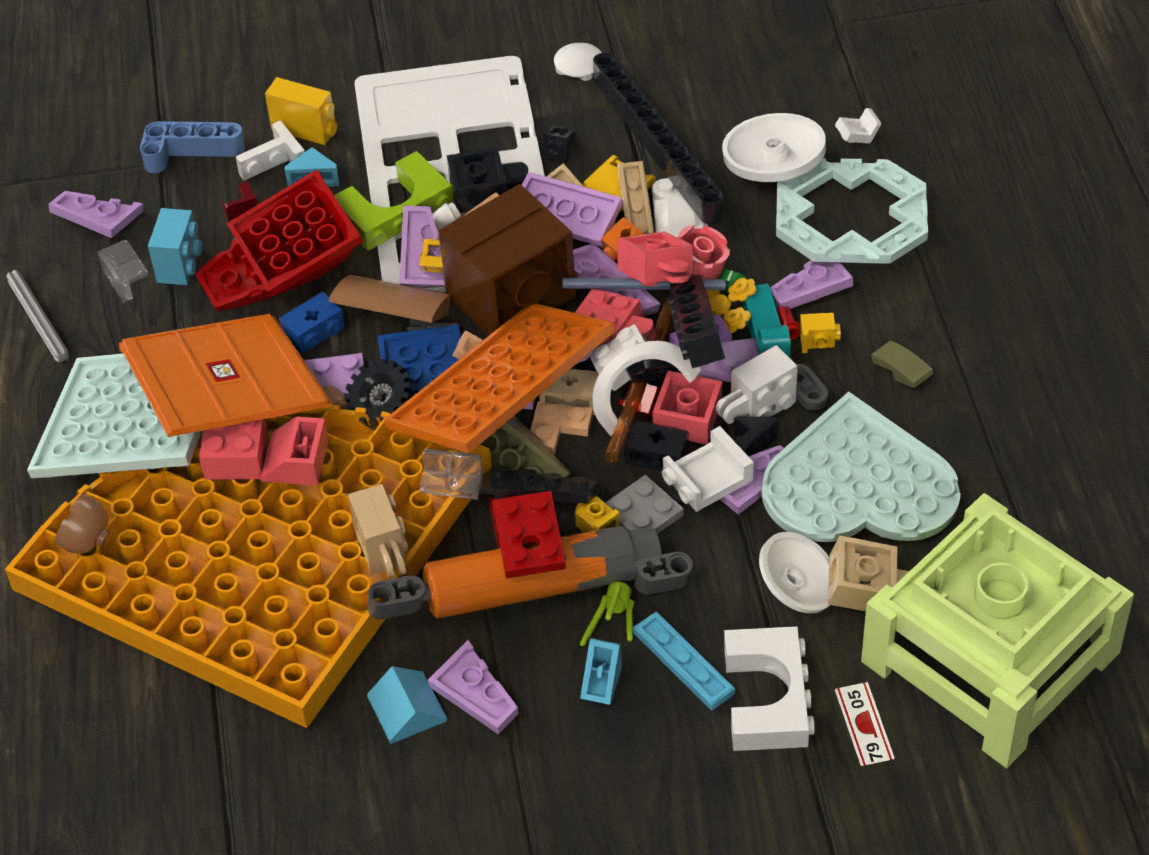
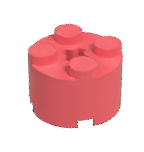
M691 225L682 229L678 238L693 245L692 276L701 275L704 276V279H719L730 254V249L728 250L726 246L728 243L726 238L720 232L708 226H703L702 229L694 228L695 225Z

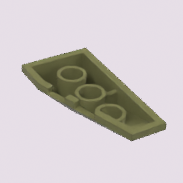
M516 416L508 420L493 435H490L480 444L490 448L492 467L505 466L508 470L515 471L529 469L537 474L558 473L561 477L567 478L571 473Z

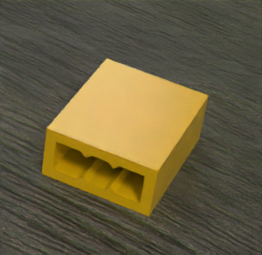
M278 77L275 78L265 92L270 124L281 120L294 137L326 145L331 136L335 135L337 122H335L331 92Z

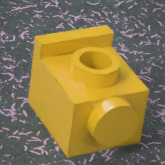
M834 313L800 314L802 353H808V349L835 347V340L841 339L840 324H835Z
M595 496L588 503H579L575 511L576 526L582 532L620 526V512L617 509H611L600 498Z

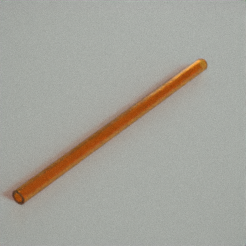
M668 297L665 299L654 327L656 337L653 341H664L673 319ZM648 382L632 384L604 455L608 462L615 463L618 461Z

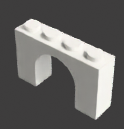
M778 627L724 630L726 673L769 672L778 676L788 687L787 694L774 704L731 708L733 751L808 747L809 735H814L813 716H807V708H811L810 689L804 690V682H808L807 664L801 663V657H805L804 638L798 637V628Z

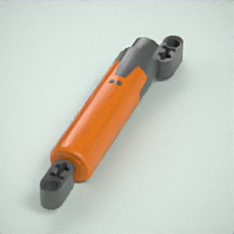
M615 526L561 537L566 562V569L506 579L500 548L426 562L423 568L424 583L419 577L404 576L378 581L371 585L368 591L367 611L373 618L386 619L418 612L423 605V601H427L430 612L438 619L607 586L613 582L633 580L634 586L640 593L655 594L684 587L687 584L693 563L691 558L683 552L662 555L660 542L653 527L627 531L623 526ZM531 542L524 545V548L533 550L539 545ZM672 568L680 569L682 573H677ZM384 598L387 602L379 603L375 599Z

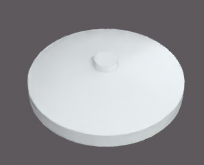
M789 113L761 115L740 123L726 135L722 145L723 158L728 169L742 178L758 182L788 180L809 172L822 161L826 153L825 133L820 125L804 116Z

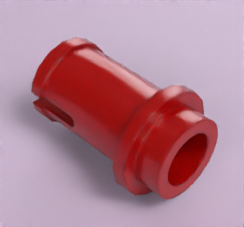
M784 306L777 308L776 311L781 326L787 325L790 340L796 339L800 334V324L794 320L790 307L786 306L784 309Z

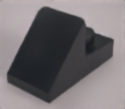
M735 417L733 434L736 439L734 442L748 457L757 454L777 439L778 420L775 417Z

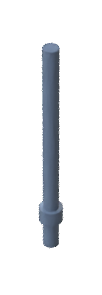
M702 276L706 290H725V279H704V276ZM562 278V289L671 290L670 284H673L661 281L656 286H644L640 281L632 278Z

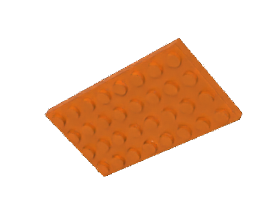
M536 303L524 307L384 419L386 427L389 430L470 453L615 332L613 322Z

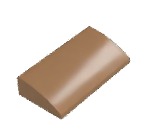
M348 275L335 287L330 295L329 302L432 323L448 316L451 294Z

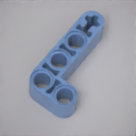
M152 122L145 127L140 146L144 167L149 173H160L165 170L169 156L235 157L246 150L242 127L233 122Z

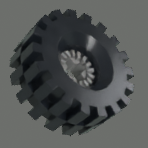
M379 359V364L372 360L368 362V368L362 365L358 368L361 373L358 376L353 373L350 377L353 383H347L345 388L350 393L344 394L345 401L349 403L346 404L347 410L355 411L356 407L366 408V414L369 416L367 418H370L369 423L371 426H369L366 417H360L359 421L374 431L379 425L376 418H380V422L384 419L380 416L382 411L390 414L419 392L416 381L403 366L398 365L393 360H390L388 363L386 359ZM386 393L388 396L384 400L385 402H381L382 395Z

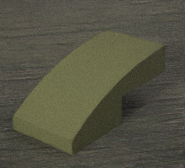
M889 341L871 354L873 364L891 370L895 381L915 388L934 374L933 369L921 358L893 341Z

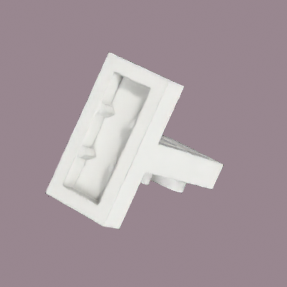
M281 120L271 124L274 135L273 140L236 156L239 175L243 180L249 179L286 161L292 162L305 153L304 149Z

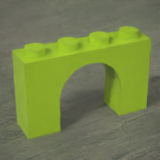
M417 151L395 162L398 181L412 194L404 203L393 207H379L369 203L353 186L334 195L363 240L361 245L367 251L402 233L403 206H428L431 208V212L434 213L444 203L447 205L451 202L454 203L452 185Z

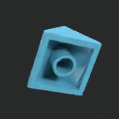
M392 666L367 694V698L390 744L447 721V717L432 688L429 686L423 671Z

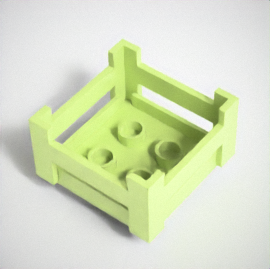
M983 493L965 510L964 521L893 588L886 584L867 602L861 662L884 679L891 673V669L983 735L982 751L1005 768H1008L1026 750L1029 734L1095 667L1103 671L1120 653L1134 593L1110 577L1102 578L1010 516L1006 507ZM895 630L990 698L989 710L895 643ZM1091 636L1090 642L1092 644L1036 700L1037 690Z

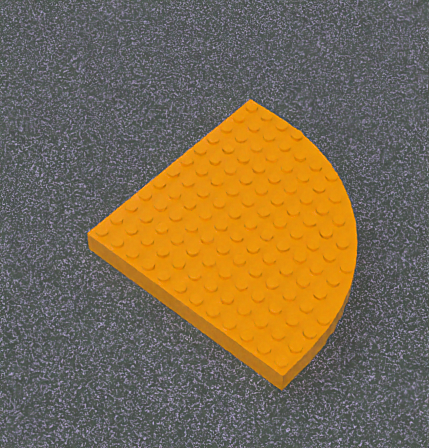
M332 405V407L265 419L268 432L266 453L272 432L293 418L310 417L325 419L329 441L318 485L262 482L261 479H204L199 459L203 436L202 431L188 466L99 473L100 478L89 486L85 484L77 491L78 495L69 503L65 501L6 567L5 571L12 590L308 728L385 620L373 618L368 613L367 599L371 585L378 581L389 579L385 571L371 575L354 530L348 494L383 484L386 494L393 495L397 509L394 512L397 517L401 516L406 531L404 536L408 545V551L404 552L406 574L400 576L395 567L393 568L394 578L417 576L470 502L469 488L492 468L490 448L478 445L475 450L465 453L389 430L384 419L380 422V418H376L379 425L374 431L359 421L360 417H366L369 426H371L369 423L370 418H367L369 416L366 414V408L356 407L354 411L340 409V405ZM382 411L380 416L385 419L390 413ZM84 493L100 502L107 511L108 523L106 529L110 531V534L103 546L97 544L91 551L77 554L61 549L55 545L54 539L64 519L67 520L71 511L69 510L71 506ZM384 598L375 599L379 603L387 602Z

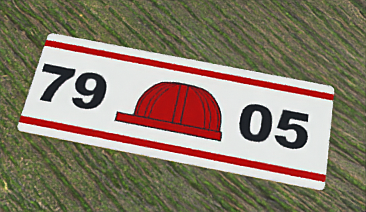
M866 682L835 689L860 765L865 766L893 760L894 755L869 684Z

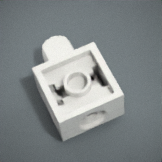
M776 345L731 371V393L718 401L716 412L723 417L726 423L731 424L734 422L735 417H771L781 410L790 408L796 402L797 365Z

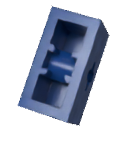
M321 292L279 318L280 326L300 354L316 347L322 341L345 328L342 309L336 303L329 302V297L324 292Z

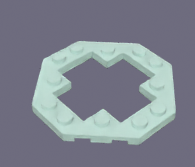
M823 158L809 172L792 179L777 181L776 237L813 262L890 264L928 240L926 183L887 159H877L876 163H862V159H841V163L827 162L826 158ZM832 178L850 190L871 179L901 199L889 206V215L900 221L901 224L873 242L868 241L853 230L837 240L831 241L802 221L814 213V204L802 196Z

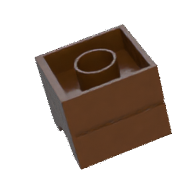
M521 184L438 230L446 294H451L450 300L470 317L487 336L492 334L524 307L536 303L558 308L576 297V289H562V278H575L572 231Z

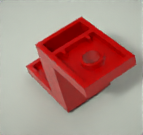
M551 491L514 495L495 500L494 496L489 497L497 549H501L506 579L566 569ZM531 542L539 545L533 550L524 548V545Z

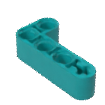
M769 284L755 285L757 288L755 294L748 296L741 303L744 311H749L751 314L747 325L751 338H754L758 355L777 345L790 358L791 342L787 325L781 326Z

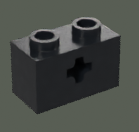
M633 420L624 444L625 464L662 471L664 457L669 455L675 462L687 455L688 431Z

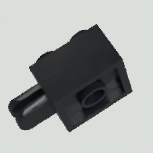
M498 147L446 155L453 198L459 213L469 212L495 192L500 196L507 192V190L519 184L522 185L529 172L527 165L523 162L502 165Z

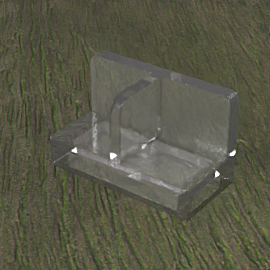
M123 240L98 251L102 270L124 303L133 299L130 283L147 277L148 272L129 242Z
M424 449V471L419 485L420 493L478 499L483 480L480 455Z

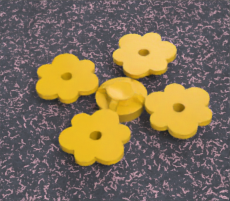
M739 278L728 288V298L720 294V290H706L713 316L724 314V322L730 333L735 332L737 329H743L746 326V322L751 318L750 312L744 311L742 307L729 310L731 302L738 300L743 302L748 296L755 294L757 288L754 285L755 281L753 279Z

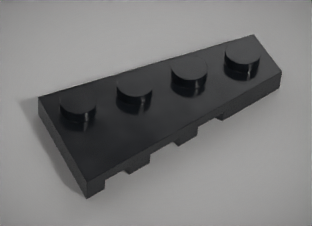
M494 466L469 488V499H480V494H493L495 500L514 495L551 491L553 502L588 503L598 493V482L590 481L582 476L567 478L561 477L558 473L537 474L529 469L515 471L508 470L505 466Z

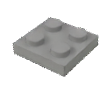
M646 475L606 502L611 509H617L620 512V526H623L627 531L653 527L656 533L659 534L684 516V508Z

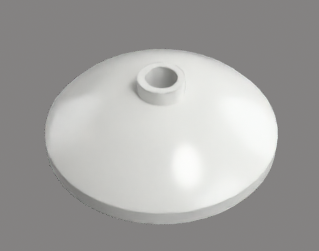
M781 532L770 537L760 551L759 565L762 577L771 593L780 602L799 612L818 613L828 608L830 605L828 604L829 556L813 540L798 533Z

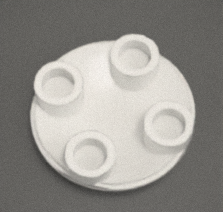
M587 43L568 44L558 50L554 57L556 72L559 75L579 77L583 81H588L593 78V58L602 52L597 47Z

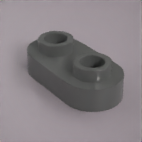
M796 364L797 381H801L797 382L796 399L808 410L815 411L824 408L828 401L827 388L808 366Z

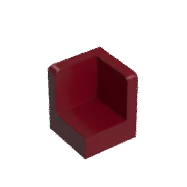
M248 181L238 184L241 199L222 205L228 222L257 206L256 198Z

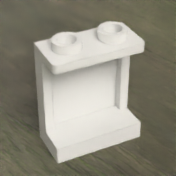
M719 426L711 431V442L675 462L669 455L664 457L662 476L668 485H673L676 488L682 501L685 504L689 503L697 512L752 482L753 461Z

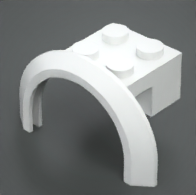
M633 324L631 327L622 329L616 338L608 344L599 346L594 351V354L590 356L599 374L592 394L594 413L610 436L620 434L626 430L612 411L610 395L612 389L615 391L630 380L626 368L636 362L646 359H659L669 362L681 371L689 383L696 378L701 368L696 367L692 369L690 360L683 359L678 345L665 341H648L637 326Z

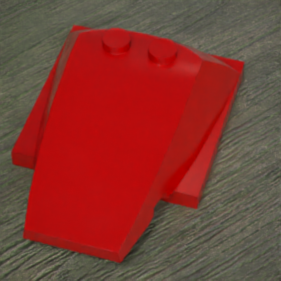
M315 170L228 222L227 225L235 237L231 242L230 248L218 253L195 275L217 312L233 309L288 292L324 276L343 263L354 247L363 243V240L318 170Z

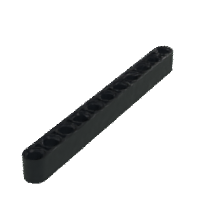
M609 53L595 55L593 58L595 84L703 223L711 225L720 223L724 217V198L721 190L615 56Z

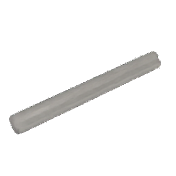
M18 270L8 272L6 278L56 362L62 363L64 360H68L70 355L21 273Z

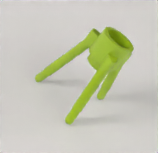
M613 582L609 585L607 594L602 596L600 606L580 641L582 647L586 645L606 607V620H610L613 613L626 611L627 641L631 642L633 640V607L635 602L630 599L632 590L627 584Z

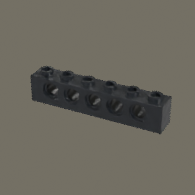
M702 276L689 278L686 282L670 284L672 294L667 295L683 359L690 360L692 369L725 359Z

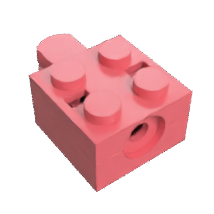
M665 231L618 238V270L627 274L629 278L640 281L642 285L656 286L661 281L682 283L688 281L689 277H692V244Z
M592 289L575 312L613 322L615 332L598 347L608 344L616 338L622 329L631 327L633 324L637 326L648 341H654L656 337L653 320L644 318L639 299Z

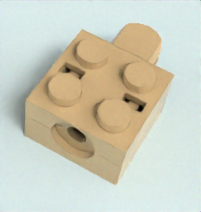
M383 484L348 494L354 530L371 575L385 571L388 579L395 577L393 570L395 567L400 576L406 574L404 552L408 551V545L404 536L406 531L401 516L397 517L394 512L397 509L393 495L386 494Z
M839 536L829 556L828 604L866 611L867 602L886 584L893 588L910 572L897 569V547Z

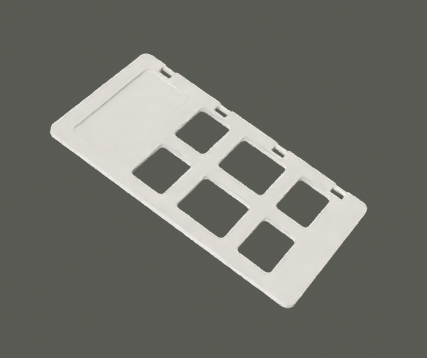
M505 56L363 75L355 80L371 204L379 207H390L387 187L389 184L399 183L396 166H385L381 146L389 142L433 136L438 137L442 158L428 162L450 183L446 155L460 153L457 140L458 133L511 126L514 128L517 148L499 151L502 165L523 162L527 165L529 172L545 176L520 58ZM518 79L519 84L511 85L510 80ZM529 131V138H521V132ZM468 212L460 213L461 217ZM402 233L377 246L382 281L396 284L400 282V263L398 262L396 240L402 238ZM416 287L441 293L446 292L445 288Z

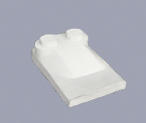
M669 178L660 179L653 184L652 201L655 233L665 231L678 237L681 230L687 226L695 225L694 228L702 229L703 226H708V224L703 223Z

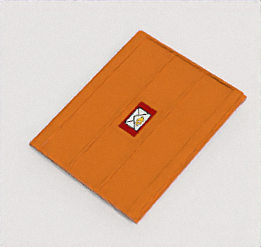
M270 314L122 339L123 342L119 343V350L125 356L167 437L332 407L331 400L276 318Z

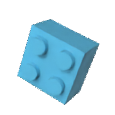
M161 208L148 244L157 283L188 285L191 275H194L196 271L197 256L201 255L203 248L202 240L198 239V223L194 221L192 210Z

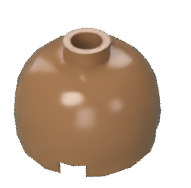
M82 493L69 510L71 511L67 520L64 519L54 539L55 545L61 549L77 554L89 552L97 544L103 546L110 534V531L106 529L108 515L103 505L96 499Z

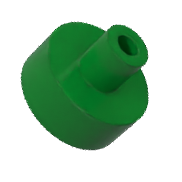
M723 269L719 279H725L726 287L723 292L729 294L728 288L739 278L747 279L748 277Z

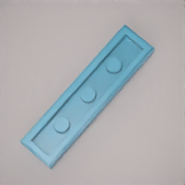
M657 611L633 627V633L711 711L735 695V688Z

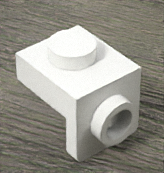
M866 108L860 119L839 117L835 126L846 142L870 144L880 128L881 122L872 109Z

